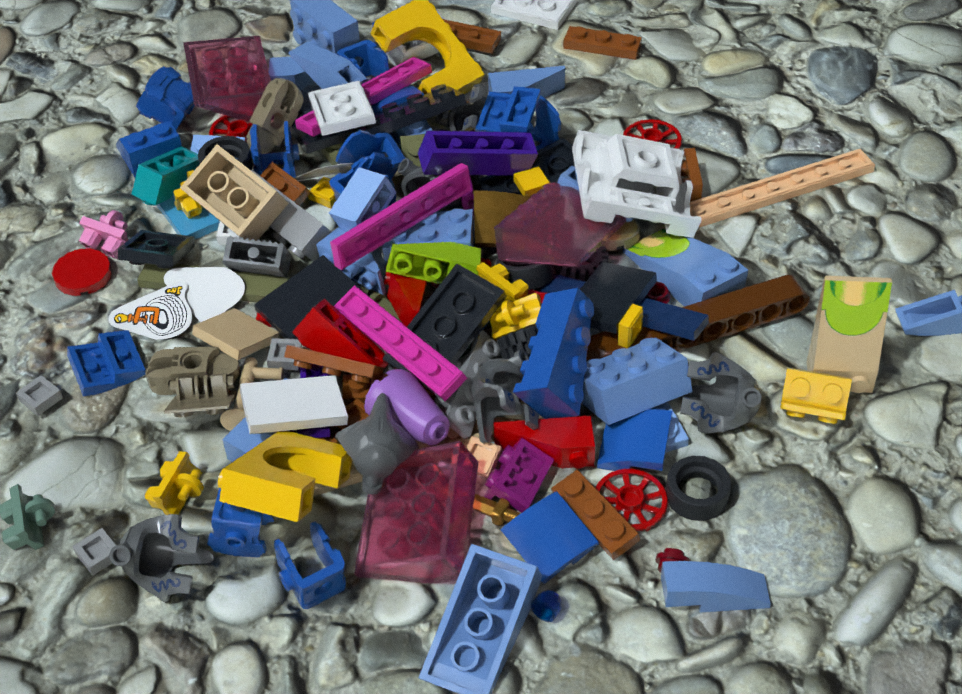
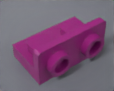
M523 438L513 447L507 445L498 459L502 463L499 470L494 469L484 484L488 487L484 495L485 498L491 500L495 495L500 499L504 498L521 513L529 508L554 461L553 458Z

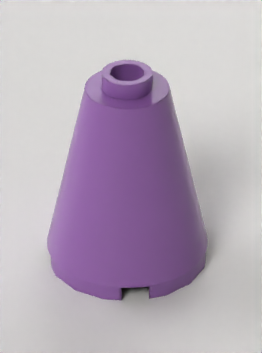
M393 369L386 372L388 376L383 380L379 381L377 379L371 385L364 404L365 413L368 416L377 397L381 393H385L388 398L392 419L414 440L428 445H436L446 438L450 427L448 418L413 374L403 369Z

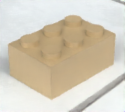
M218 144L180 187L193 200L240 238L243 237L244 240L248 238L249 240L254 239L257 241L289 204L275 189Z

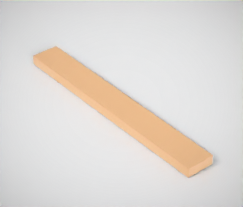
M857 149L691 201L690 214L694 217H701L702 221L698 227L700 228L874 172L875 164L861 149Z

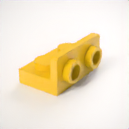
M787 367L780 409L786 410V415L805 418L807 413L818 415L819 421L837 424L838 419L845 420L846 408L852 379Z

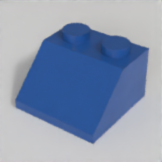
M170 121L157 124L140 132L131 133L120 138L116 143L119 153L134 178L136 177L139 164L182 146L180 136Z

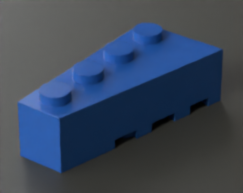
M579 288L545 294L535 323L538 333L537 336L530 338L528 347L531 350L529 360L523 361L520 369L524 376L522 382L516 383L513 390L517 397L544 419L580 415V406L584 399L583 382L584 374L587 371L586 357L588 345L591 341L590 324L591 317L594 315L593 302Z

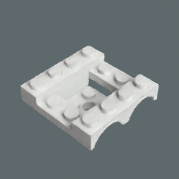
M578 130L572 146L585 219L595 222L612 223L615 215H621L626 218L632 217L649 220L653 223H664L666 233L674 236L694 238L702 220L701 217H694L690 214V198L693 185L690 180H686L683 183L681 179L683 150L670 148V144L620 134L608 136ZM619 178L630 182L649 183L656 187L657 195L618 188L616 185Z

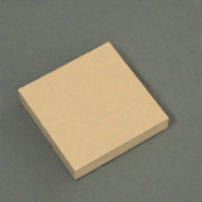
M233 308L193 325L192 335L213 347H219V350L239 360L270 346L272 338H279L280 332Z

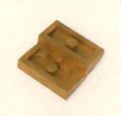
M474 191L475 247H503V252L532 248L530 197L498 191Z

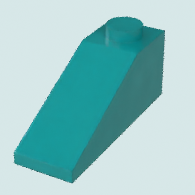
M180 146L139 164L131 195L140 198L143 203L151 206H156L170 199L174 195L173 191L180 188V183L188 179L187 172L190 170L195 171L200 165L198 154Z

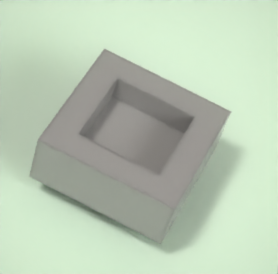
M272 338L267 357L268 368L283 367V370H299L298 366L293 365L294 359L286 358L284 354L287 345L303 348V345L298 339Z
M42 375L16 392L19 401L37 416L63 398L61 391Z
M101 528L72 547L77 557L93 576L112 564L109 553L116 544Z

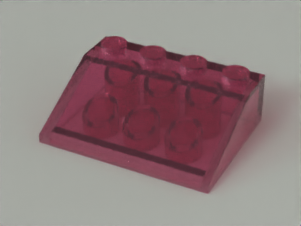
M260 36L183 42L194 106L249 122L266 86L271 81Z
M547 183L494 227L498 260L580 267L626 223V217L615 215L612 223L595 222L585 219L578 190L569 186H560L559 183Z
M461 441L416 449L404 462L399 464L392 474L384 478L382 489L378 494H368L354 571L357 577L431 584L458 579L468 554L479 463Z

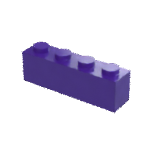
M426 131L418 150L424 175H442L460 163L468 166L469 175H514L515 173L531 169L538 155L532 134L524 132Z

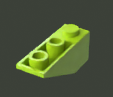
M455 242L392 244L385 272L441 284L453 267L459 264L478 275L476 268L481 262V248Z

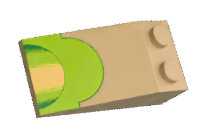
M824 277L807 357V371L851 378L850 392L873 393L879 370L892 286L891 278Z

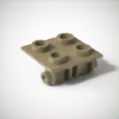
M227 373L211 375L209 378V375H204L205 393H202L199 375L194 377V385L193 376L176 377L175 381H170V392L176 393L177 396L166 407L164 414L174 413V417H188L193 415L195 411H206L208 415L223 413L225 409H229L237 395V391H230L231 388H235L234 376H228Z

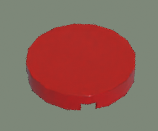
M91 248L77 249L68 252L58 259L53 266L52 276L56 287L61 292L72 296H81V292L88 291V294H91L107 284L111 278V265L107 256L99 250Z

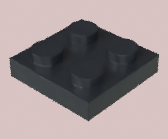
M140 230L118 248V260L129 261L132 265L148 263L156 264L158 268H171L195 247L194 236Z

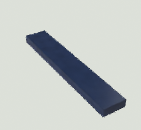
M553 273L551 282L535 289V291L552 293L574 288L580 289L585 282ZM644 298L638 305L643 309V327L694 341L709 324L707 314L647 298Z

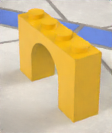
M413 0L377 19L373 25L370 34L385 53L413 40L427 42L441 53L445 68L422 80L418 90L423 92L424 95L430 93L431 88L441 84H446V86L466 94L472 90L474 85L479 84L485 75L481 66L473 60L467 52L465 45L457 39L449 24L443 21L437 13L435 6L428 0Z
M279 431L222 469L218 478V487L221 488L219 501L299 522L312 511L315 483L338 489L350 478L352 459L341 444L290 431Z

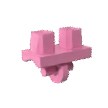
M112 210L107 216L101 215L100 222L83 216L79 222L84 228L79 239L83 247L96 250L101 240H103L105 243L101 248L102 252L109 257L118 259V248L129 240L125 231L128 224L123 222L121 212Z

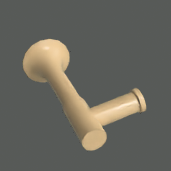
M248 357L244 361L239 384L253 383L254 379L283 380V367H257L258 361L253 357ZM240 385L233 409L224 411L220 416L222 426L229 431L246 417L240 395Z

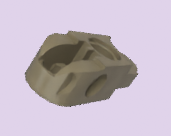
M275 78L270 81L249 121L252 123V126L253 124L258 125L262 154L271 152L274 146H280L285 137L284 121H288L291 127L303 104L302 92L292 81L283 78ZM249 130V132H248L246 138H247V144H248L249 149H250V147H251V136H250V130Z
M174 347V349L157 351L151 357L145 373L148 386L152 392L158 395H175L176 393L170 392V381H175L176 377L193 376L194 385V377L199 375L202 392H205L204 375H209L210 378L214 374L227 373L228 376H234V380H236L240 374L238 360L225 353H220L219 347Z

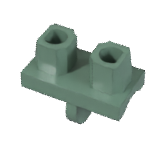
M17 484L9 488L11 499L0 504L2 520L9 525L14 523L13 526L2 531L3 542L13 550L26 544L37 550L44 546L41 526L46 525L47 520L54 515L55 506L51 500L43 498L41 494L34 496L24 494L22 487Z

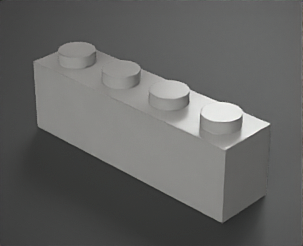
M252 170L254 174L275 189L289 203L266 232L270 228L273 229L274 232L271 235L280 243L282 242L283 245L289 242L292 244L289 250L300 259L307 256L314 262L319 258L316 244L329 235L331 231Z

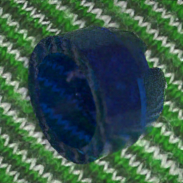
M542 591L532 601L531 609L539 619L545 622H552L562 609V600L555 591Z

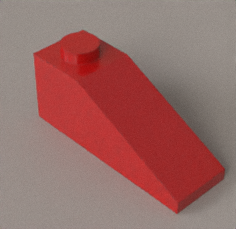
M386 272L384 284L389 285L387 297L401 323L407 327L421 309L427 281Z
M325 298L311 309L292 332L304 347L313 351L384 368L387 366L382 359L385 353Z
M591 416L538 419L539 428L535 430L526 426L525 420L494 422V444L501 446L503 450L507 445L513 447L523 438L553 458L552 466L562 469H580L594 466L595 441Z

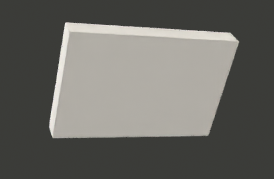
M495 0L491 5V13L558 30L575 6L576 0Z
M360 81L308 93L322 136L376 123L375 115Z
M335 375L240 384V395L249 434L347 425L348 415Z

